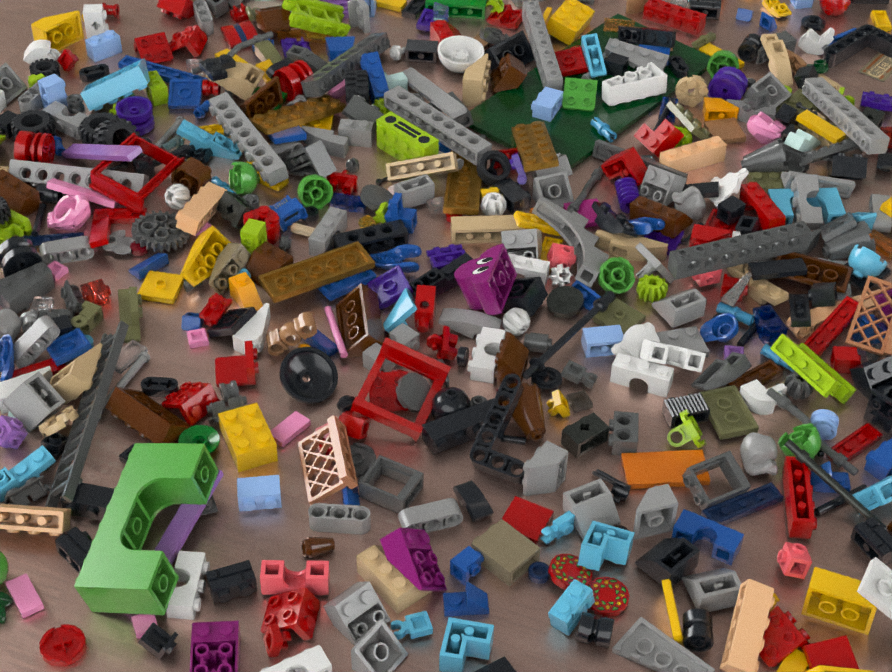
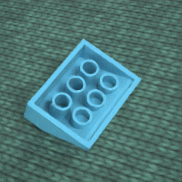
M145 58L88 84L80 95L89 111L93 109L98 111L106 103L113 104L121 96L125 98L132 95V91L136 89L140 91L148 87L147 84L150 79Z

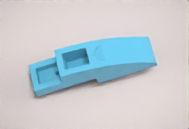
M185 119L176 131V134L191 141L189 145H194L196 150L199 148H210L214 157L239 160L242 155L237 143L234 144L231 139L218 132L212 135Z
M43 445L9 471L6 467L0 470V503L5 500V495L9 490L15 487H22L32 477H40L39 474L56 462Z
M892 475L852 494V496L869 511L891 502Z

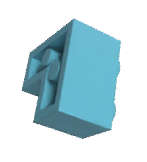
M592 521L581 544L578 565L590 570L599 571L605 559L615 564L626 566L631 554L635 532Z
M449 617L439 654V671L463 672L466 656L489 660L493 645L494 625Z

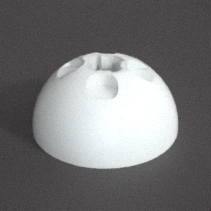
M460 35L451 36L439 43L438 56L441 63L448 70L454 73H464L469 66L484 56V47L474 38Z

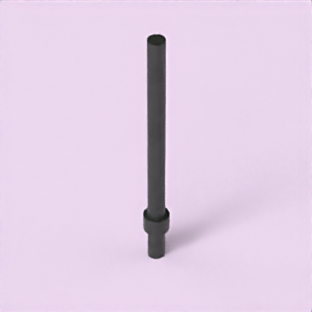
M790 439L784 444L797 456L796 459L801 464L804 463L866 520L874 517L879 523H882L809 457L810 454L805 449L801 450Z

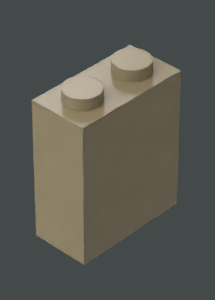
M503 519L496 524H492L485 533L477 536L471 544L472 548L475 551H479L484 557L481 565L508 586H511L528 571L529 566L534 562H539L540 547Z

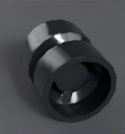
M753 33L745 37L737 51L740 59L746 62L755 60L758 50L762 47L760 36Z
M700 608L686 611L682 617L684 647L692 652L710 650L714 644L711 613Z
M582 612L577 642L590 644L593 641L596 646L609 648L614 619L604 616L597 619L595 614Z

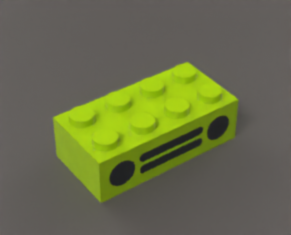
M390 111L376 119L377 147L399 161L439 154V139Z

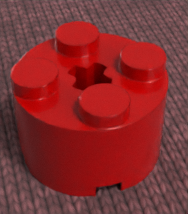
M260 206L258 209L244 213V225L249 218L266 222L267 242L272 245L278 242L280 222L279 216L275 211L269 209L268 206Z

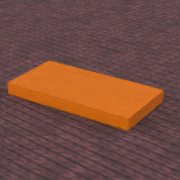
M703 449L621 453L625 482L631 485V489L652 488L669 484L670 487H685L682 475L686 469L705 461ZM708 471L696 476L702 486L710 485L711 480Z

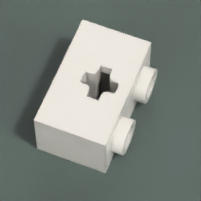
M84 4L83 18L87 39L109 30V24L105 22L107 12L103 9V4Z

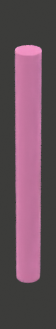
M326 306L324 311L340 357L346 358L348 353L331 306Z

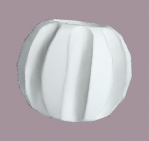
M177 183L169 186L164 194L166 204L176 210L184 208L186 202H189L191 199L188 188Z
M492 192L487 193L482 198L480 206L486 216L502 215L506 210L507 203L502 194Z
M515 307L506 312L502 325L506 332H510L514 336H520L527 331L531 321L525 310Z

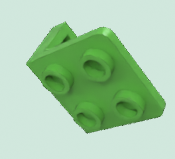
M565 77L562 107L571 110L594 111L598 80Z

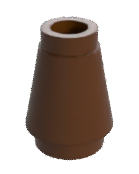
M307 537L301 541L302 554L304 557L313 558L334 551V539Z

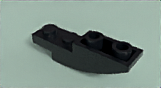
M618 26L619 41L675 48V31Z
M594 201L591 206L597 214L594 222L601 229L618 236L637 238L638 234L634 230V226L628 222V218L624 214H616L606 202Z
M464 253L440 270L434 267L409 283L414 291L411 294L416 298L417 285L436 286V295L458 286L454 276L455 271L464 263L473 260V258Z

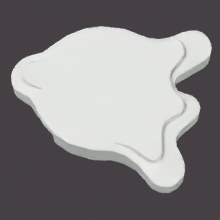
M743 168L737 173H727L722 179L719 177L711 179L710 182L719 181V197L709 198L717 208L720 202L727 199L733 193L737 195L742 181L749 174L748 170Z
M646 322L631 326L623 335L622 341L611 348L614 355L622 353L639 358L644 339L660 342L654 325Z

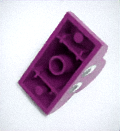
M499 244L483 252L479 258L461 265L455 271L454 276L470 309H484V312L488 315H497L503 311L517 273L504 244Z

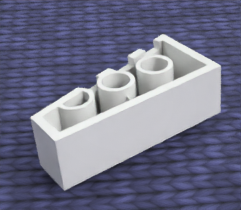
M647 63L645 68L640 66L637 67L635 72L627 71L624 76L617 75L602 81V100L609 106H615L619 103H628L632 100L645 99L649 96H658L666 93L667 74L654 63Z

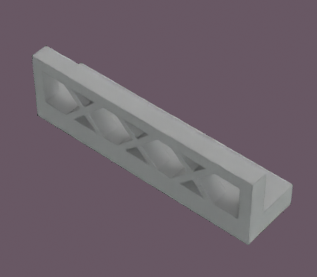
M782 171L781 179L784 188L791 189V181L794 180L796 175L810 174ZM818 175L819 188H837L840 197L849 198L856 186L855 182L851 180Z

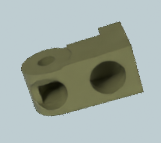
M85 301L81 305L82 311L79 315L71 319V325L73 330L80 328L84 335H89L104 319L101 306Z

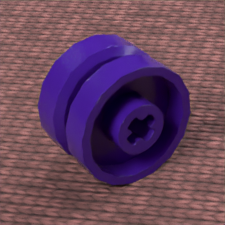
M726 66L720 68L707 87L708 97L722 98L724 100H741L748 88V80L745 74L735 67Z
M131 96L117 103L115 108L118 118L131 121L132 125L137 127L136 132L139 131L140 133L138 136L147 134L154 128L153 107L149 99L142 96Z

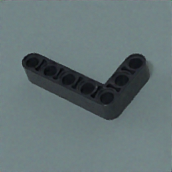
M863 25L826 47L823 59L828 63V68H833L866 47L892 57V35L875 26Z
M511 373L503 378L469 455L476 469L515 484H522L524 471L520 475H514L513 472L516 469L523 470L525 463L496 451L523 393L520 377ZM510 384H517L515 388H509ZM503 401H509V404L506 406L500 405ZM495 419H501L500 423L492 424ZM493 437L492 441L484 442L485 438ZM485 455L483 460L476 461L477 456ZM498 462L504 463L500 468L494 467Z

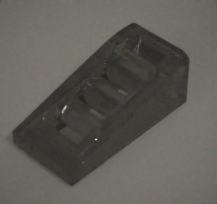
M746 273L720 300L732 307L735 306L752 274Z

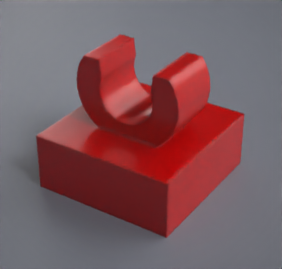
M241 3V8H237L234 5L233 10L230 11V16L236 23L249 20L243 3Z
M65 49L57 61L65 72H70L76 62L79 61V58L70 49Z
M269 624L263 638L269 657H278L280 650L287 649V641L292 639L289 631L280 632L278 624Z

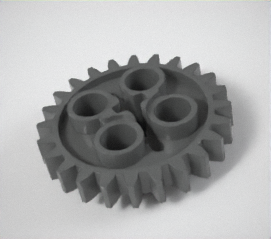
M153 210L152 214L145 212V216L139 215V219L135 218V222L132 223L131 231L132 239H135L136 244L140 243V247L146 246V250L153 248V252L160 249L161 253H163L164 249L170 252L171 248L177 250V246L182 248L183 244H187V240L190 239V233L176 228L175 212L169 214V211L162 213L161 210H159V213Z

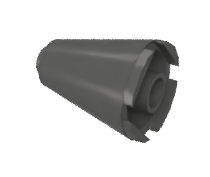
M782 138L776 139L743 156L741 161L742 169L746 168L748 172L789 171L788 158L785 147L783 148Z
M865 221L857 222L858 226L825 242L824 247H822L824 257H828L829 260L849 258L850 252L856 244L859 245V249L864 246L876 252L875 240L870 238L869 233L872 232Z

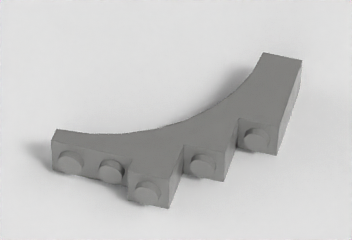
M540 196L532 213L553 227L569 246L574 247L577 262L575 279L591 288L600 273L601 264L608 259L609 255L594 247L599 237L584 229L589 219L575 211L570 213Z

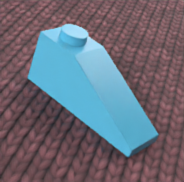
M597 33L581 36V48L591 78L607 75Z

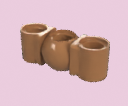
M303 312L298 318L293 319L294 322H287L280 330L277 328L274 331L268 332L266 334L268 353L272 356H279L285 350H289V346L298 345L302 338L306 340L309 337H313L317 333L314 315L311 312Z

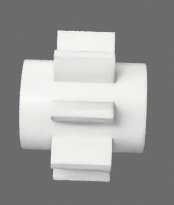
M559 264L557 268H551L552 273L548 277L553 281L552 285L558 284L561 287L564 286V283L570 284L569 279L573 276L569 271L570 267L563 268V265Z

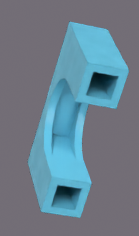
M819 188L815 198H806L811 206L822 208L824 224L846 214L837 188ZM768 189L767 195L786 216L785 225L792 224L794 218L792 210L794 192L791 189Z

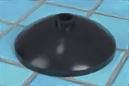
M296 348L286 355L280 366L279 376L284 390L299 402L306 404L320 403L329 398L337 386L338 373L334 362L326 353L317 348ZM302 378H306L308 382H304Z

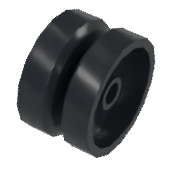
M13 237L0 245V269L4 277L43 261L35 245L28 238Z

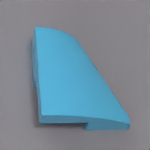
M408 288L404 289L383 323V327L388 333L401 323L408 325L406 319L417 310L414 303L415 299Z

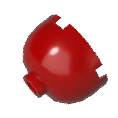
M819 0V4L826 15L840 16L849 8L851 0Z

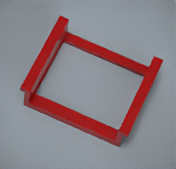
M133 132L120 145L140 146L143 154L166 166L141 190L135 192L101 174L113 162L102 160L90 171L91 183L89 187L141 214L144 211V199L184 162V157L179 158L138 137Z
M386 337L358 396L353 401L350 411L360 413L410 436L417 442L423 429L422 424L426 423L432 410V400L435 394L441 390L451 367ZM385 359L434 381L414 423L365 401Z

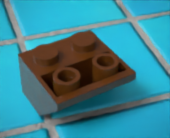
M282 5L255 9L257 28L263 32L272 31L273 34H276V31L289 32L294 28L289 25L290 20L288 18L291 12L283 9Z
M509 53L506 57H503L497 69L491 72L492 90L500 92L518 88L527 76L524 63Z
M507 332L505 339H501L500 353L497 352L495 356V364H498L494 372V378H497V387H500L503 378L511 373L518 375L522 382V374L528 366L529 350L512 333ZM512 383V384L509 385V388H512V387L516 386L517 384H516V383Z

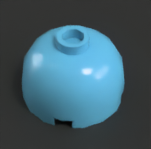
M856 244L848 258L849 266L853 268L852 274L859 279L867 278L868 275L873 277L880 275L887 266V262L884 261L882 263L880 261L881 256L864 246L859 249V245Z

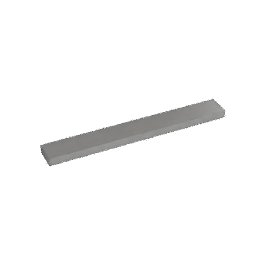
M410 67L402 71L408 78V86L450 118L455 119L467 112L464 105L414 68Z

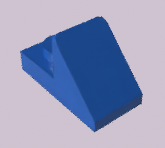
M830 461L820 465L848 492L851 490L848 472H832ZM811 470L810 485L813 486V492L836 493Z
M469 582L465 583V592L443 593L444 617L489 614L487 593Z

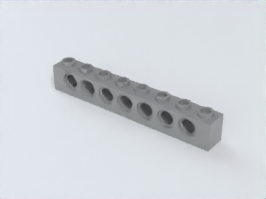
M538 1L523 2L522 19L543 88L546 86L562 91L563 78Z
M823 77L805 78L802 94L868 155L886 153L890 138Z
M399 85L384 93V107L439 139L440 143L477 166L484 153L492 150L490 142Z
M224 92L209 99L210 107L208 108L211 115L216 116L218 124L223 125L225 133L230 134L232 142L234 144L237 143L240 152L245 153L247 161L252 162L256 171L260 172L262 180L264 182L267 181L270 186H273L288 179L289 176L284 162L229 94Z
M10 159L9 173L21 181L30 184L31 187L37 188L41 184L47 185V182L52 178L59 180L60 175L64 174L63 181L93 190L89 187V184L91 183L90 171L94 168ZM30 170L31 175L27 178L26 173ZM103 170L101 174L114 179V181L126 186L127 182L131 181L130 189L135 192L141 190L149 182V176L145 174ZM47 172L48 176L43 180V174ZM81 176L80 183L76 184V178Z

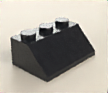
M523 30L484 51V55L488 54V60H491L490 70L492 71L497 69L500 60L506 57L508 53L522 61L524 65L535 60L530 43Z

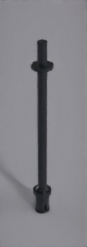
M607 291L601 298H597L593 302L594 307L540 358H531L529 361L530 367L522 374L523 378L529 379L535 372L542 373L545 370L544 364L598 312L603 313L607 310L608 306L616 299L615 294L612 291Z

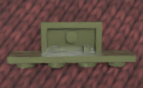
M137 286L129 287V289H118L120 321L122 320L129 325L124 343L140 342L139 318H143L142 306L138 307V305H142L141 294H137Z

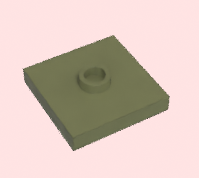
M616 298L605 312H598L592 321L600 326L620 325L624 335L631 326L642 324L646 316Z

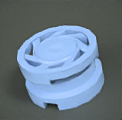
M827 409L814 411L811 414L810 420L813 426H816L821 440L833 439L838 430V416Z

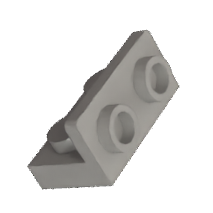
M349 0L347 3L350 27H359L365 34L371 32L369 6L364 0Z

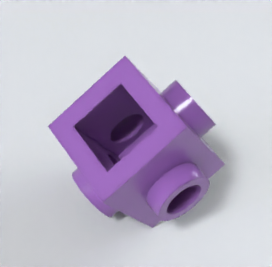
M1 415L0 446L6 449H18L28 433L20 420Z

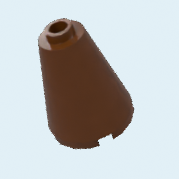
M522 383L523 393L512 418L527 439L537 441L542 439L546 433L541 392L537 384L533 383L534 386H529L528 383ZM503 401V406L508 405L509 401Z

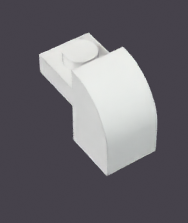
M830 27L819 36L811 28L800 37L798 46L808 54L821 55L824 53V49L834 40L835 30Z
M36 40L24 51L23 61L30 65L32 62L35 63V60L40 61L42 58L43 60L48 58V60L53 59V61H57L61 53L56 49L50 48V41Z
M757 379L740 387L739 393L749 410L755 414H772L775 405H777V402L766 394L768 389ZM783 383L771 387L780 395L786 396L787 387Z

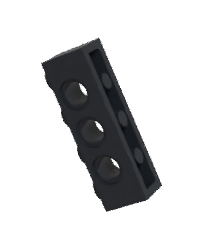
M399 219L333 235L334 249L359 241L370 255L408 244V231L402 220Z

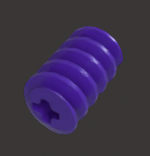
M631 177L620 178L615 181L619 207L626 214L630 211V203L640 196L636 180Z

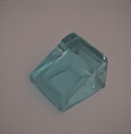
M434 2L433 21H448L449 7Z

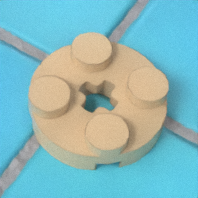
M692 75L693 77L689 78L687 76L683 77L675 86L677 100L683 105L695 107L708 94L706 82L698 75Z
M70 405L63 409L59 415L53 414L45 419V422L38 426L43 437L50 436L66 427L69 419L71 422L79 417L76 409Z

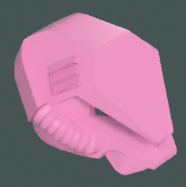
M762 111L757 115L751 116L747 122L748 131L761 144H768L781 138V132L786 129V126L780 123V121L773 120Z
M65 195L55 206L54 211L47 214L48 228L65 231H76L81 228L91 215L88 198L82 195Z

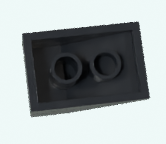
M541 277L515 279L502 313L506 314L507 311L516 307L525 310L529 317H532L548 296Z

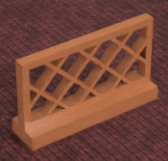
M868 275L845 341L846 345L857 347L879 356L892 355V314L885 316L881 309L889 304L892 308V299L887 293L888 290L892 289L891 282ZM870 282L878 284L881 290L872 293L869 288ZM883 293L887 302L879 305L874 296ZM871 298L875 307L866 310L863 301ZM878 310L882 318L873 321L869 313ZM865 315L869 324L861 327L857 318ZM884 321L887 330L879 333L875 325ZM872 326L876 335L867 338L863 330ZM860 332L864 340L855 342L850 339L852 334ZM878 338L882 344L881 349L873 348L870 341Z
M335 415L327 419L328 425L298 442L308 502L311 505L319 503L346 486L351 490L358 486L346 427ZM330 433L326 441H323L324 435ZM313 442L309 451L305 450V446ZM319 444L323 445L320 452L315 453ZM333 447L329 456L325 455L328 448ZM312 456L316 457L312 466L308 465ZM325 459L326 461L323 467L317 468L321 460ZM332 461L336 462L333 470L329 471L328 468ZM315 471L319 472L315 481H312L311 478ZM325 474L329 475L325 484L321 483ZM335 477H339L340 482L331 486ZM321 487L320 493L314 496L317 488Z

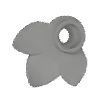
M125 230L115 231L110 235L109 244L102 246V248L106 251H113L116 254L131 253L130 245L135 239L126 237Z

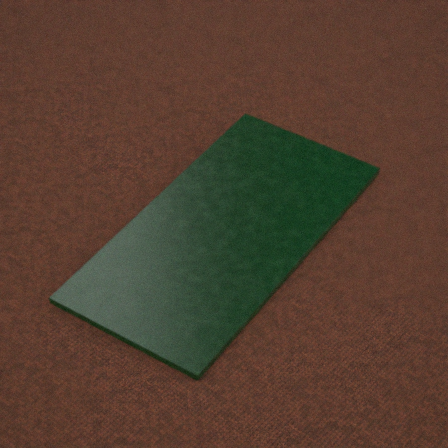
M616 14L586 35L597 33L603 54L609 38L618 39V26L648 27L623 15ZM581 38L563 50L581 45ZM675 40V48L669 53V57L676 55L683 58L689 67L688 78L693 77L692 75L701 76L705 73L708 61L711 56ZM628 63L627 71L635 72L637 67L633 68ZM667 65L663 71L667 74L666 93L609 106L602 100V81L615 76L607 74L605 76L593 77L591 80H598L594 111L564 109L561 106L551 122L532 117L533 110H531V104L537 99L539 92H542L544 89L536 67L527 73L526 78L518 88L500 91L470 110L473 124L468 127L510 149L516 148L511 127H515L517 124H532L534 121L544 122L555 152L565 154L571 169H573L593 154L596 140L600 139L609 143L604 136L599 135L597 130L591 126L592 119L597 122L594 117H598L603 123H607L610 129L618 136L675 94V86L680 78L675 77ZM587 72L565 77L581 79L583 74H586ZM562 77V78H563V85H562V91H563V93H564L565 77Z

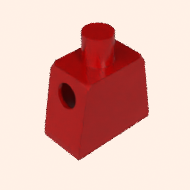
M417 285L415 299L417 310L414 312V324L419 332L426 333L429 329L434 328L436 286ZM423 302H428L429 306L423 305Z

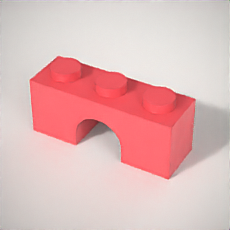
M262 560L260 572L262 595H277L307 587L313 595H329V561H307L306 568L296 572L287 569L284 560Z

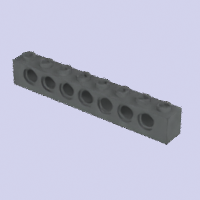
M387 32L370 34L303 80L301 85L305 97H320L345 79L346 71L359 70L361 68L362 54L378 51L380 55L390 48L391 45Z
M804 221L670 251L668 270L674 279L677 280L806 250L809 248L812 231Z

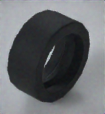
M496 150L484 153L477 163L478 176L482 181L490 185L505 180L511 171L509 158L504 153ZM487 160L497 161L502 166L503 173L499 176L490 174L485 168V162Z

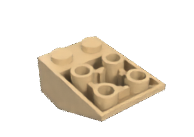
M488 54L482 56L464 72L462 103L465 106L476 107L486 100V92H488V83H490L491 76L489 74L491 60H488Z
M235 62L236 67L226 69L228 78L214 82L224 87L227 91L234 93L239 98L247 100L257 88L265 72L252 64Z
M99 343L51 377L50 384L66 401L65 405L71 400H76L83 391H88L93 385L92 378L97 371L96 365L102 355L100 352L103 344Z

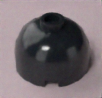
M443 388L435 394L432 400V417L436 420L471 407L470 398L460 388Z

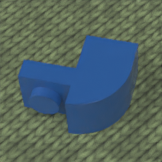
M395 192L393 198L389 200L388 210L384 216L385 221L391 222L401 219L408 233L413 234L418 223L417 209L403 208L402 193Z

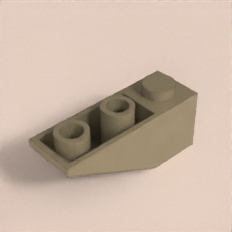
M228 243L217 257L208 284L219 295H222L228 288V278L237 275L251 257V254L242 243Z

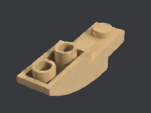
M776 33L762 34L760 40L769 59L768 67L770 72L783 85L792 87L791 65L783 40H779Z
M597 230L595 233L599 238L594 247L609 251V257H622L630 261L647 262L635 248L641 242L659 261L666 260L668 244L641 236L632 239L602 230Z
M748 263L726 268L731 277L746 279L745 285H749L747 294L761 305L768 302L776 306L789 300L788 292L765 279L753 281L748 271Z

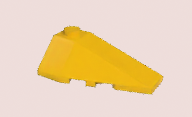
M212 225L200 233L194 242L180 275L193 287L211 276L218 255L231 242Z

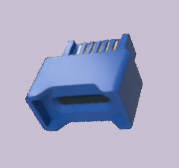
M286 195L284 199L269 206L271 210L278 214L280 229L283 232L287 231L288 226L298 220L308 218L305 207L296 197L291 199Z

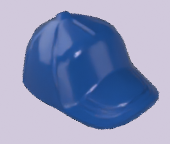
M723 313L705 322L700 328V334L704 342H728L737 335L739 324L733 314Z

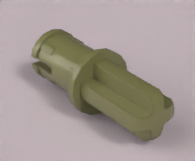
M709 32L706 35H701L691 45L694 49H698L715 41L716 34Z

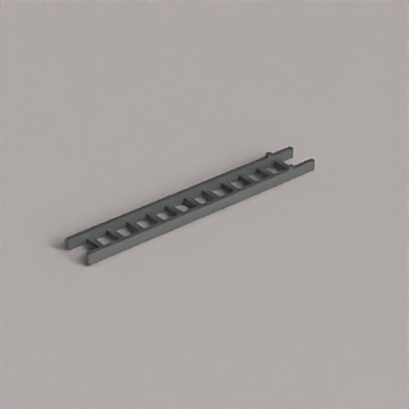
M122 320L119 322L114 335L111 333L109 335L106 333L102 335L100 341L103 344L100 352L102 355L97 362V371L92 378L93 385L88 391L83 392L77 409L79 417L73 421L45 507L57 508L60 496L71 503L78 484L82 483L81 473L129 327Z

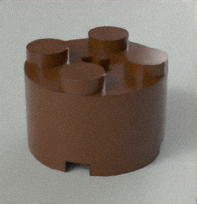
M190 157L172 172L171 183L172 185L177 183L187 187L192 198L194 194L198 193L201 186L204 187L208 182L212 181V170L199 160Z

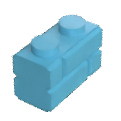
M574 579L548 612L551 626L569 636L580 622L582 612L587 613V609H590L594 604L593 590Z

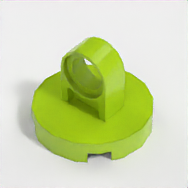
M688 409L680 412L683 423L669 431L667 440L674 447L682 446L693 440L694 444L701 448L707 445L706 440L701 441L700 436L703 433L693 415L688 417L690 413ZM673 432H680L683 436L682 441L679 443L673 442L671 434Z

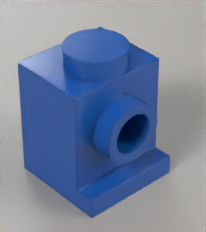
M470 546L466 547L450 560V574L465 586V583L469 582L470 577H474L480 572L481 563L484 561L483 555Z

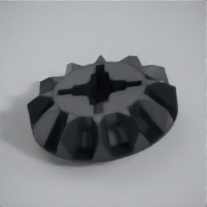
M816 15L805 16L801 20V26L804 29L812 28L815 32L816 30L821 31L826 25L825 20Z
M545 367L542 373L535 372L531 376V384H537L542 392L544 390L551 392L552 389L558 390L559 385H562V376L558 370L552 367Z

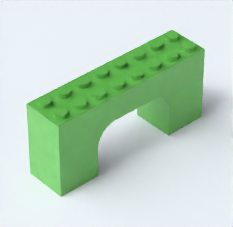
M134 444L132 451L129 453L127 463L121 472L118 484L114 488L110 503L107 505L104 517L99 524L96 536L91 543L87 557L83 561L79 576L75 580V589L92 612L165 615L179 576L163 551L141 549L155 516L161 510L175 504H207L219 470L205 444Z

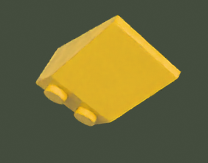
M78 10L44 17L31 24L34 41L48 40L51 42L50 48L58 51L84 38L80 11Z

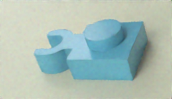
M567 511L553 520V525L541 530V533L544 535L541 537V540L547 545L554 538L558 540L564 535H569L574 529L575 515Z
M427 610L406 615L404 622L395 620L390 623L391 630L399 629V631L394 632L398 640L404 638L407 634L410 635L411 639L433 634V627Z

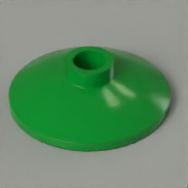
M195 425L181 433L178 443L205 444L209 453H212L219 446L220 437L218 432L210 426Z

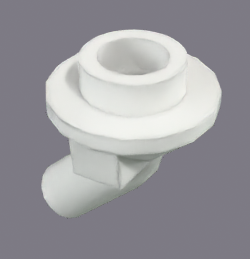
M393 45L390 49V57L395 61L400 60L401 55L405 53L406 47L401 48L399 45Z

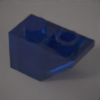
M770 304L753 308L758 337L764 345L772 346L782 333L787 335L788 328Z

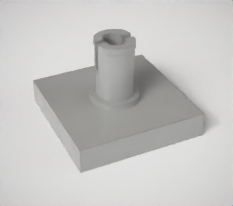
M641 242L635 247L647 260V264L635 274L638 278H642L644 275L650 276L654 271H658L670 284L675 280L671 273Z

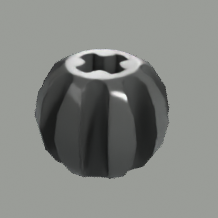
M796 371L791 372L785 379L786 393L795 400L808 398L814 390Z

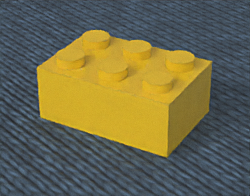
M565 0L550 17L546 26L547 31L558 40L571 45L589 26L595 10L578 0Z
M257 402L218 413L220 431L238 473L278 461L277 444Z
M814 567L801 614L868 635L877 608L857 592L861 583L860 580Z

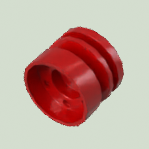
M297 60L288 66L276 70L273 78L275 76L279 77L281 92L287 93L288 96L286 101H293L297 95H305L301 82L312 75L313 72L306 62Z
M23 130L17 134L14 143L15 160L53 163L55 141L52 134L41 132L35 134V132Z

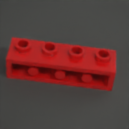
M649 0L644 5L643 19L696 36L705 28L707 14L662 0Z
M786 456L782 470L788 534L790 538L811 539L813 530L817 528V518L814 517L815 502L812 501L813 486L810 485L811 470L804 463L801 464L796 457Z

